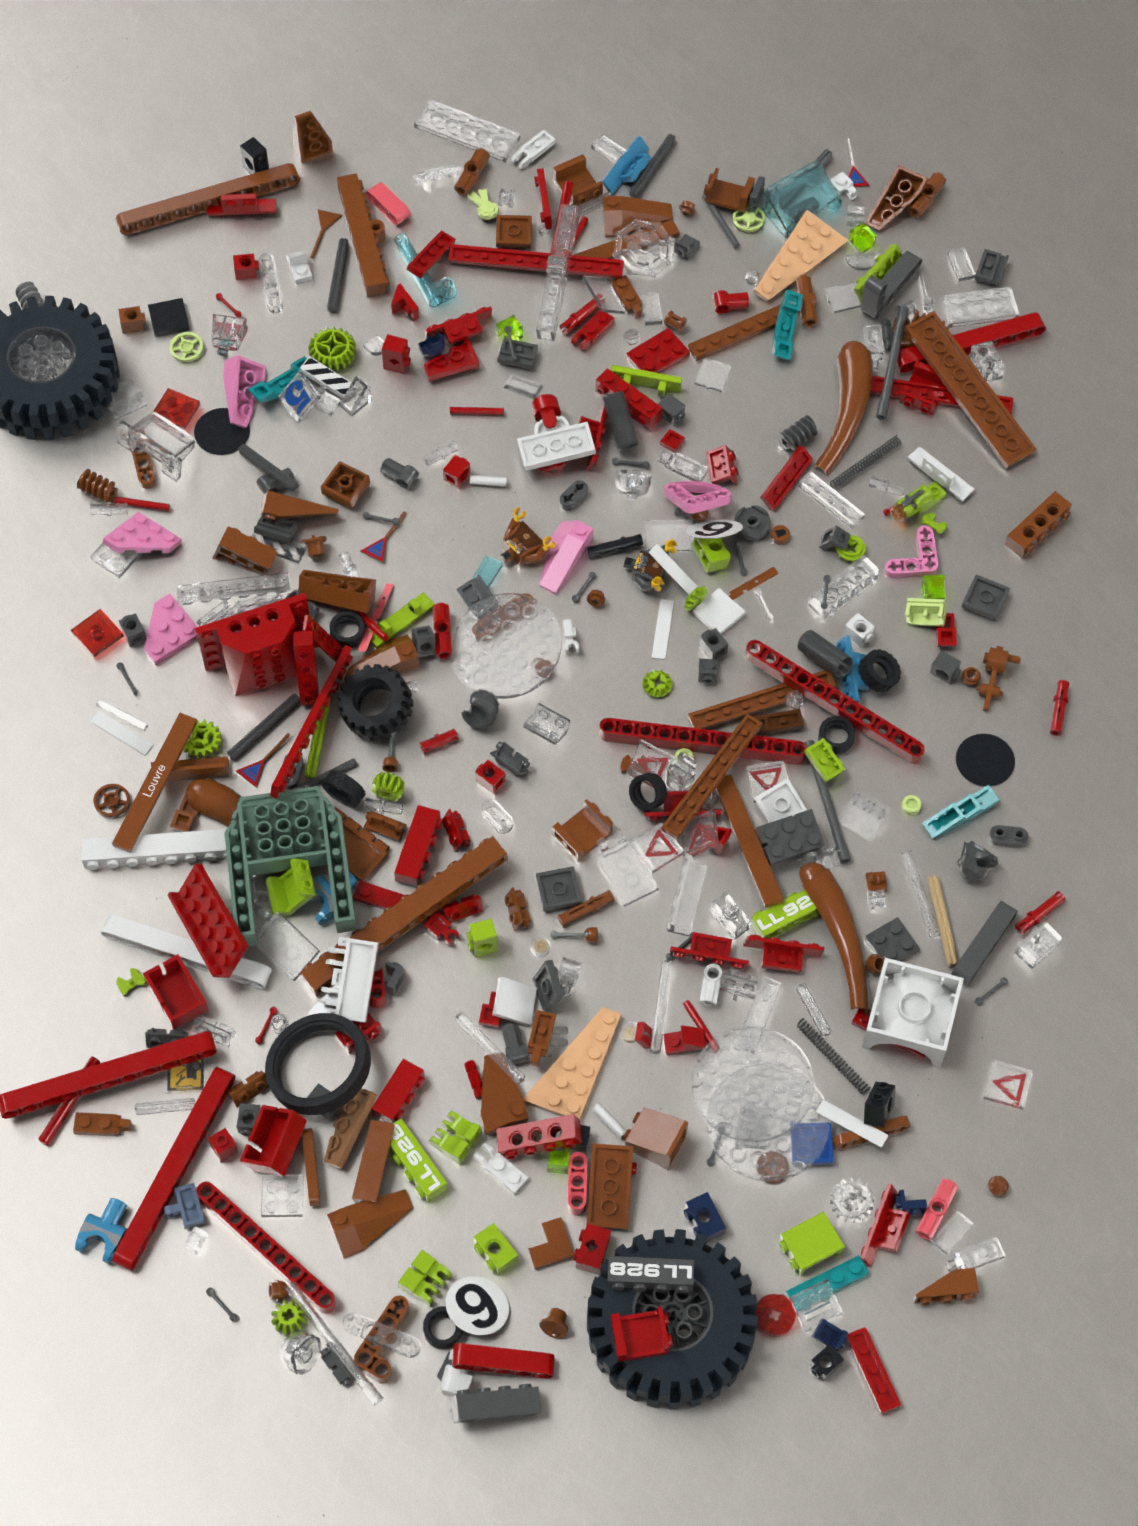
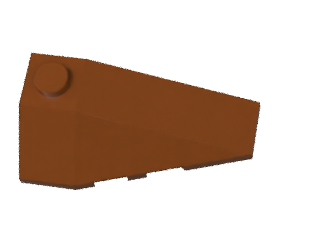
M898 165L868 216L865 225L881 231L921 194L929 178Z
M625 196L603 197L605 238L623 237L628 235V232L634 230L641 231L643 227L655 226L673 219L672 206L669 203Z
M267 491L262 497L260 515L265 516L264 518L267 520L275 521V519L335 516L339 509Z
M404 635L387 641L349 667L344 677L345 683L347 682L345 678L348 675H354V670L358 668L362 670L365 665L374 667V664H380L382 668L386 665L398 673L418 668L419 656L412 639L408 635Z
M406 1189L380 1196L376 1203L363 1201L327 1214L329 1224L343 1258L365 1250L372 1241L384 1234L383 1232L391 1225L396 1224L409 1213L413 1206Z

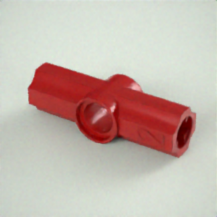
M443 602L433 605L436 658L441 660L452 657L449 605Z

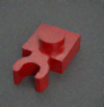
M438 911L424 924V928L438 940L443 936L446 944L449 946L452 945V940L449 939L450 936L459 938L458 931L450 929L452 923Z

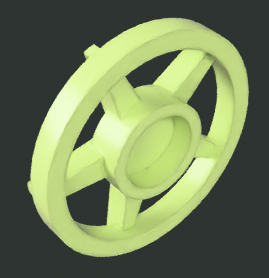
M757 207L755 212L745 210L740 217H736L740 211L735 210L733 213L734 225L744 232L757 231L765 223V214L760 207ZM757 212L761 214L762 219L756 217ZM737 221H742L747 225V228L739 225ZM755 222L760 223L756 227L749 228V226L753 225Z
M192 332L180 333L172 339L170 352L178 361H193L201 356L203 352L202 339ZM185 336H191V337H194V338H196V339H194L193 341H190V340H185L183 337H185ZM181 338L179 346L173 348L174 343ZM198 341L200 342L199 351L194 349V345ZM174 351H181L183 356H177ZM190 353L195 354V355L192 356V357L186 358V357H187V354H190Z

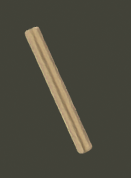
M936 875L930 876L928 884L948 967H955L958 963V957L939 877Z

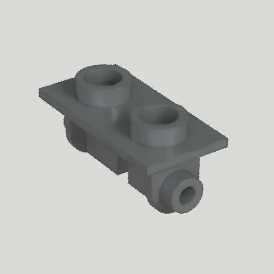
M498 742L496 745L497 750L490 752V755L498 763L506 765L516 775H522L529 771L527 769L530 765L528 759L519 752H516L513 757L512 753L515 749L505 742Z
M148 1029L145 1032L146 1048H152L188 1037V1032L184 1030H170V1033L167 1034L166 1029Z
M327 1343L326 1346L328 1348H324L320 1352L321 1358L329 1369H332L335 1365L337 1366L332 1374L339 1384H343L345 1387L351 1383L350 1379L359 1378L356 1373L357 1369L352 1362L345 1358V1352L340 1345Z

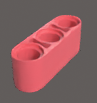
M382 182L366 191L369 201L394 225L397 226L411 216L409 208Z
M575 1152L570 1156L568 1172V1210L572 1215L578 1216L586 1210L587 1157L582 1152ZM575 1161H581L583 1165L581 1167H575L573 1163ZM578 1180L581 1181L583 1185L580 1187H575L572 1183ZM578 1200L582 1202V1205L575 1207L571 1203Z

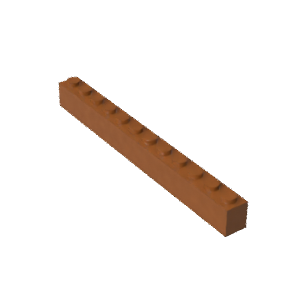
M493 836L482 840L474 850H468L461 859L451 862L443 872L434 874L430 881L426 884H420L413 893L403 896L399 903L386 908L382 915L378 918H372L365 927L354 931L349 938L379 943L377 953H379L508 861L506 851ZM337 943L335 948L346 949V946H339ZM324 952L313 964H307L303 971L300 972L303 980L316 997L323 992L321 991L322 987L329 988L332 986L334 968L342 969L343 967L325 964L326 959L343 962L345 954Z

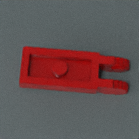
M600 309L573 336L571 343L575 345L584 338L579 349L584 351L614 323L615 318Z

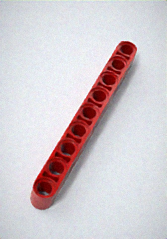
M1034 312L952 336L966 355H971L1041 335L1045 332L1046 326L1040 314ZM916 346L899 351L897 367L901 373L913 371L916 361L928 365L929 363Z
M207 1181L198 1185L196 1192L201 1204L323 1314H329L335 1309L336 1303L333 1293L217 1187ZM204 1191H212L211 1195H209L208 1197L202 1196V1193ZM219 1204H226L225 1209H216ZM234 1217L241 1218L239 1223H231ZM250 1230L256 1231L253 1237H247L246 1233ZM264 1244L271 1245L270 1249L266 1251H263L260 1248ZM280 1257H284L286 1259V1261L283 1264L275 1263V1261ZM293 1271L301 1272L297 1278L290 1277ZM310 1284L316 1286L315 1290L311 1292L305 1290ZM324 1298L331 1300L330 1304L326 1306L321 1305L320 1302Z

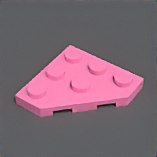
M137 512L105 536L103 544L117 553H125V550H135L136 553H151V550H162V553H170L181 545L182 539L142 513Z
M170 593L154 603L144 646L145 653L155 665L197 639L195 630L197 626Z

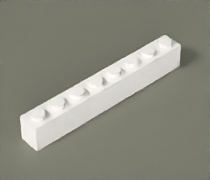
M226 829L139 835L131 853L114 847L112 842L115 837L81 839V861L84 869L95 870L99 867L117 868L118 866L135 867L141 864L153 866L157 863L175 864L184 861L193 863L198 860H227L224 834Z

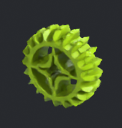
M335 326L330 330L327 327L326 331L320 329L319 334L314 333V338H311L308 345L310 357L329 369H336L337 371L340 367L345 369L346 365H350L357 352L353 336L349 335L348 331L343 332L342 328L336 330Z

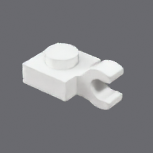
M841 172L829 180V185L839 195L845 193L850 200L857 197L855 194L857 190L853 186V181L845 173Z
M571 619L563 620L565 653H569L570 647H574L576 653H578L579 644L573 640V637H576L575 626L571 625Z

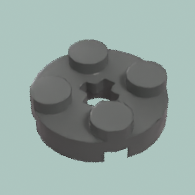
M751 505L748 508L743 507L738 510L734 521L741 523L743 529L737 534L744 539L757 542L760 538L765 537L770 530L771 520L769 514L760 506ZM755 520L756 525H750L748 521L752 522Z

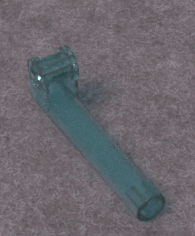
M401 233L394 238V242L408 266L418 254L407 235ZM428 272L421 279L412 274L430 307H437L457 296L455 280L451 277H444L439 281L433 282Z

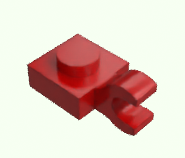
M491 991L489 1004H482L479 1025L499 1028L501 1018L492 1015L496 992Z

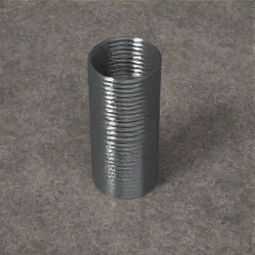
M615 392L602 398L617 450L629 449L639 443L624 392Z
M809 630L800 637L797 645L798 650L833 675L843 677L850 671L853 664L852 657L813 630Z

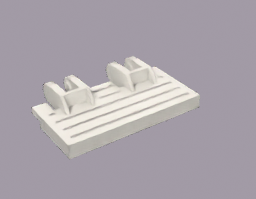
M339 937L338 945L346 946V949L328 947V952L345 954L344 961L326 959L325 963L343 966L342 969L334 968L331 985L339 986V989L321 988V991L324 993H337V1002L330 1001L329 999H320L319 1004L336 1006V1009L327 1008V1013L341 1015L353 1021L366 1022L379 943Z

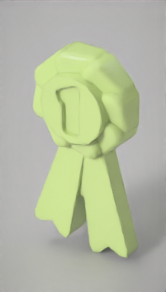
M487 189L478 190L479 196L474 191L467 195L468 199L478 206L477 210L480 218L486 220L496 218L499 208L496 203L488 201Z

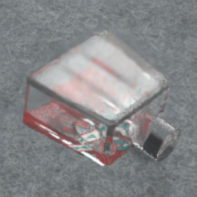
M213 314V347L218 348L217 353L220 356H227L229 350L237 351L248 331L247 319Z

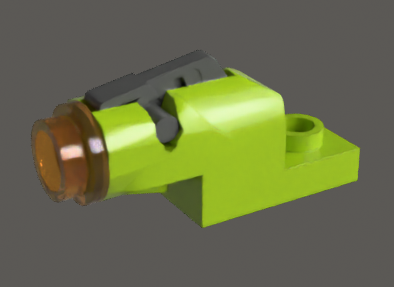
M935 481L927 487L923 484L897 501L890 509V513L896 521L904 520L915 513L920 516L943 500L947 493Z

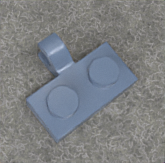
M191 1183L174 1188L178 1204L164 1207L166 1219L174 1218L181 1214L184 1229L204 1224L205 1221L195 1184Z

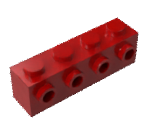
M608 368L596 379L595 392L602 397L615 392H624L631 418L649 431L662 420V407Z
M420 805L417 806L394 871L395 881L418 887L419 881H423L425 863L429 864L431 846L434 847L437 841L435 834L437 829H441L443 823L439 810Z

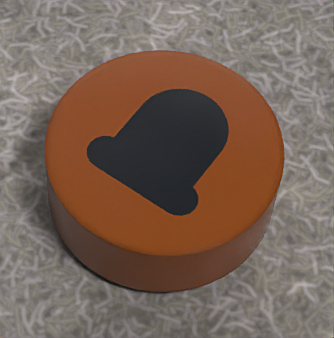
M777 525L772 529L771 539L773 542L784 544L789 540L790 532L787 527Z

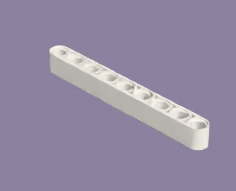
M109 915L101 932L105 938L167 959L179 954L185 965L210 973L193 941L122 917ZM242 957L230 978L227 979L258 989H264L272 969L264 964Z

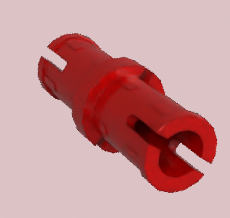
M455 729L440 735L435 734L434 737L419 742L420 749L425 754L436 748L441 749L444 745L459 740Z

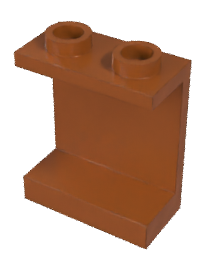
M583 154L553 167V179L561 191L565 181L573 182L570 199L572 207L581 205L603 194V182L596 183L586 168V158Z
M715 168L714 173L709 175L708 184L704 188L705 202L745 212L754 188L755 178L748 177L744 187L718 180L719 168Z
M588 799L584 801V808L562 826L558 822L552 826V835L577 861L613 833V822L608 816H604L600 812L599 807Z

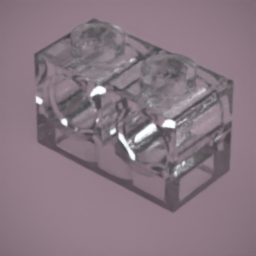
M992 340L973 345L969 359L987 383L1003 379L1005 367Z
M680 752L667 768L666 785L674 791L687 790L695 780L697 762L691 755Z

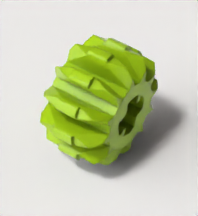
M380 772L372 782V792L376 794V797H380L382 800L385 799L388 802L391 800L397 802L405 791V782L401 780V777L395 776V773Z
M293 1299L290 1301V1304L283 1300L282 1307L276 1304L277 1311L271 1312V1315L274 1317L271 1323L276 1325V1332L282 1330V1334L286 1336L288 1331H290L291 1335L294 1336V1329L302 1331L300 1324H306L307 1322L303 1318L307 1314L306 1310H302V1304L299 1303L295 1306V1300ZM289 1314H292L293 1318H289V1320L286 1321L285 1317H288Z

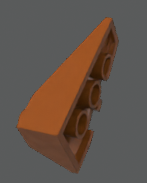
M311 110L294 116L293 148L301 163L333 152L330 137Z
M504 1053L484 1056L480 1118L485 1135L497 1133L496 1129L527 1123L529 1117L525 1103Z

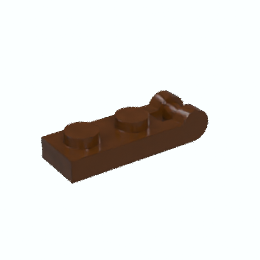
M800 709L752 716L764 723V726H762L756 736L804 728Z

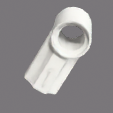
M710 964L704 970L699 1001L704 1006L711 1007L717 1005L722 970L716 964ZM714 972L718 977L712 979L708 974Z

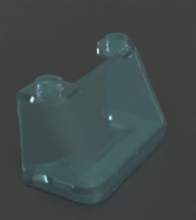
M814 161L770 185L764 191L762 200V211L785 238L789 237L806 210L815 215L825 208L828 212H837L842 207V200L825 169L818 161Z

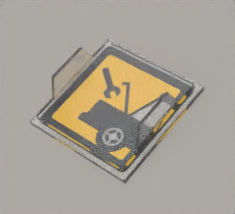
M206 1058L165 1070V1094L202 1092L206 1084Z

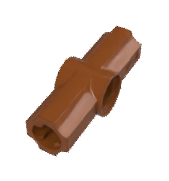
M476 149L470 161L465 163L464 171L454 186V190L459 195H468L474 183L479 181L480 173L490 158V154L485 149Z
M939 172L932 174L921 194L909 205L907 211L910 213V216L914 218L921 217L927 207L933 204L934 198L946 183V178L943 174Z
M800 275V277L796 278L795 284L797 293L803 295L800 308L802 325L813 327L817 324L816 295L813 293L811 277Z

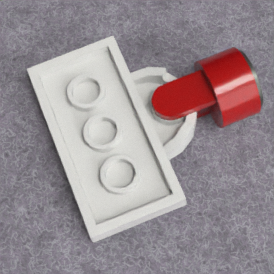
M543 394L533 400L531 407L534 418L537 421L534 427L535 435L517 439L525 471L596 454L588 422L570 426L567 419L561 415L558 400L554 395Z

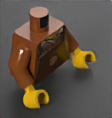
M516 507L513 510L515 518L511 519L503 537V549L505 552L500 555V558L505 564L511 560H514L521 566L538 563L548 553V549L556 547V543L552 541L549 544L552 540L550 536H546L542 540L524 521L520 522V519L526 517V511H522L519 516L520 507Z

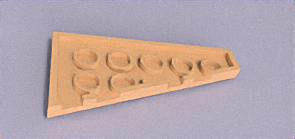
M806 210L753 292L768 302L792 284L796 278L804 275L849 240Z
M602 1007L523 1098L524 1103L558 1116L574 1114L581 1119L619 1024L621 1013Z

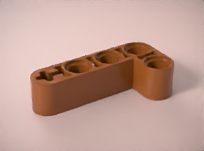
M401 1295L391 1299L354 1355L357 1369L380 1384L387 1383L392 1377L391 1366L381 1355L409 1314L408 1300ZM401 1305H403L404 1309L400 1308L398 1309V1311H396V1306L400 1307ZM387 1321L393 1323V1326L389 1329L382 1327ZM380 1339L382 1342L379 1346L374 1347L371 1345V1341ZM363 1356L370 1358L367 1364H360L359 1359ZM379 1368H386L388 1371L385 1375L380 1376L376 1373Z

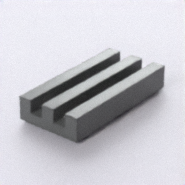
M759 176L749 199V211L755 212L764 193L765 177Z

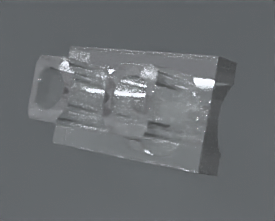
M730 968L727 973L724 972L720 990L734 994V1001H737L738 996L755 999L759 982H757V976L749 974L746 978L739 977L737 970Z

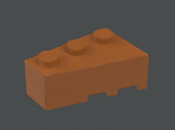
M228 526L212 559L218 560V558L228 560L230 565L237 563L243 565L245 570L266 576L278 551L274 550L270 545H264L252 536L241 533L237 528Z

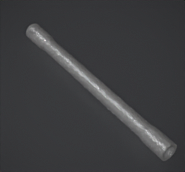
M296 1282L289 1284L285 1291L311 1321L362 1388L373 1406L381 1402L384 1397L342 1346L307 1300L306 1295Z

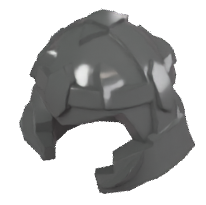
M479 689L470 695L469 711L464 710L461 712V715L468 725L487 730L496 720L500 704L492 692Z
M971 840L969 843L964 842L962 854L957 861V865L964 879L968 881L984 880L988 869L998 865V857Z

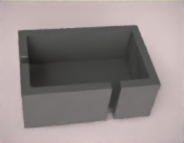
M812 809L797 813L793 817L791 815L758 826L755 829L761 846L767 843L763 851L770 866L819 850L825 846Z

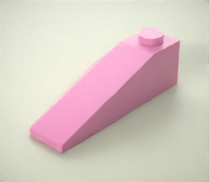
M239 355L224 360L223 379L230 423L246 428L253 413L254 403L257 401L248 389L261 381L265 383L266 366Z
M578 520L561 522L552 535L551 542H555L556 547L548 550L540 587L554 594L558 592L587 547L593 541V528Z

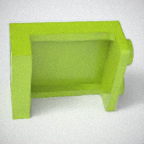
M293 858L290 860L291 868L281 877L270 876L266 879L273 915L291 916L316 895L308 860Z
M824 1211L780 1234V1242H778L782 1252L788 1254L790 1266L794 1271H798L799 1275L804 1274L806 1269L834 1254L835 1256L842 1254L845 1248Z

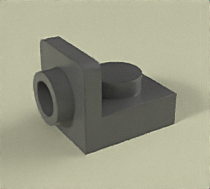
M685 234L680 241L676 240L674 242V252L678 256L689 260L700 246V241Z
M836 525L823 532L819 548L825 551L836 545L844 550L847 548L850 534Z
M699 658L698 682L705 684L717 683L718 659Z
M387 961L385 967L386 971L390 974L386 979L385 985L387 993L395 996L406 977L405 969L397 962L391 963Z

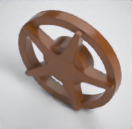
M107 784L97 790L93 803L100 815L115 818L128 809L130 796L123 786ZM109 788H117L115 792L107 794L103 792ZM121 790L126 794V801L119 799L118 795ZM101 794L104 797V803L97 806V798ZM118 805H125L121 810L115 812V808ZM107 807L112 810V813H106L100 809Z

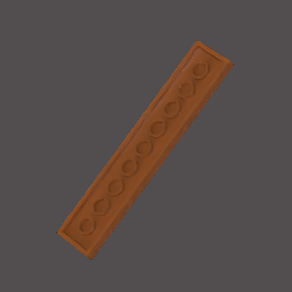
M935 311L905 326L904 331L1006 469L1036 452V447Z

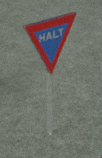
M847 138L846 143L851 164V171L848 177L853 181L854 187L870 186L854 166L850 141Z

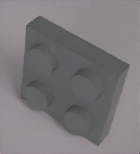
M976 574L961 607L996 621L1010 592V588Z
M574 866L535 873L543 912L582 904Z
M898 917L867 934L864 938L873 952L883 957L884 960L889 958L901 962L920 950V947Z
M547 960L533 977V982L537 988V994L543 1011L552 1013L564 996V987L560 984L558 969L554 966L553 960Z

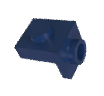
M904 1189L899 1190L898 1196H895L896 1209L908 1212L911 1217L922 1216L927 1209L926 1199L905 1201Z
M821 1319L811 1337L824 1346L831 1344L838 1351L845 1346L848 1332L839 1329L825 1319Z

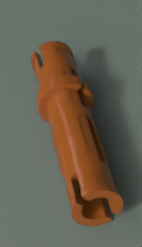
M610 890L596 897L592 896L588 901L557 915V919L563 927L594 910L596 912L599 911L600 907L615 901L614 896Z

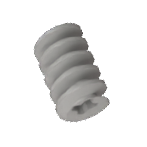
M24 282L17 286L15 294L22 309L28 308L27 298L34 296L38 306H44L43 299L33 282Z

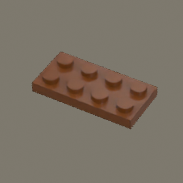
M592 1143L587 1209L588 1224L607 1229L628 1230L633 1146Z

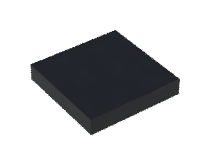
M183 298L148 305L155 336L190 329Z

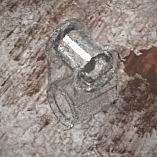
M565 957L562 958L558 972L560 984L566 985L563 998H567L573 993L583 964L582 962Z

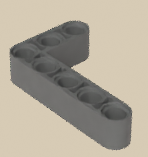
M906 251L882 280L871 275L864 285L860 310L877 319L917 272L923 259Z

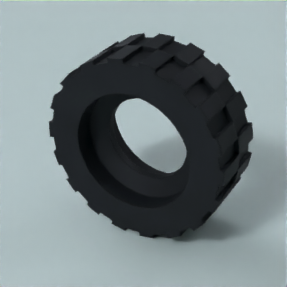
M874 649L860 660L858 665L861 680L869 689L875 692H887L901 679L900 665L897 663L896 658L885 650ZM874 663L884 669L887 676L885 679L875 672L873 668Z
M331 770L321 784L327 794L348 807L357 808L366 795L365 790L357 781L341 771Z

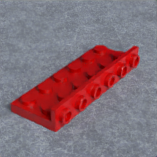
M195 864L179 892H169L167 896L211 975L217 978H230L249 945L203 865Z

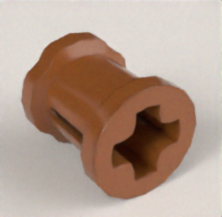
M671 310L665 317L664 325H670L677 329V332H681L685 327L687 318H681Z

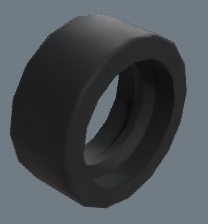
M340 612L330 622V635L342 648L345 645L352 648L356 647L361 643L364 636L365 623L362 617L355 612ZM345 622H352L358 626V633L351 637L339 636L336 630L340 624Z
M842 716L828 717L819 728L818 741L824 738L831 745L834 754L845 753L854 743V726L848 719ZM831 727H840L847 732L848 738L845 742L833 743L826 738V730Z
M648 772L636 776L629 786L630 799L640 810L648 811L660 807L667 797L666 784L656 773ZM645 780L650 782L655 790V799L651 803L646 801L641 793V784Z
M439 1306L427 1313L423 1321V1333L431 1346L437 1349H448L460 1341L463 1330L456 1326L455 1332L450 1338L446 1340L435 1338L431 1332L433 1320L439 1316L449 1317L446 1306Z

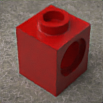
M254 253L233 255L236 280L257 278L256 271H260L259 261L255 260Z
M454 455L443 469V480L459 488L471 473L468 460Z
M489 760L484 764H480L475 771L476 782L492 794L506 781V773ZM491 774L493 777L488 778L485 775Z
M226 1128L208 1138L210 1147L220 1162L238 1152L236 1143Z

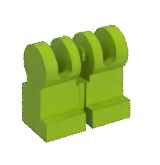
M450 1111L447 1117L453 1123L443 1120L441 1125L447 1131L437 1128L435 1133L441 1139L432 1136L429 1139V1143L460 1165L470 1151L469 1147H473L481 1136L482 1131L480 1125L471 1123L458 1113Z
M422 1249L411 1263V1268L408 1267L398 1281V1288L407 1291L422 1303L430 1306L433 1299L426 1293L429 1292L437 1296L440 1292L434 1285L443 1288L446 1284L438 1276L450 1279L452 1273ZM428 1278L432 1281L433 1284H430L425 1280Z

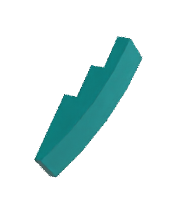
M988 784L975 794L971 793L959 802L951 803L922 824L930 836L935 839L970 821L999 803L1000 800Z

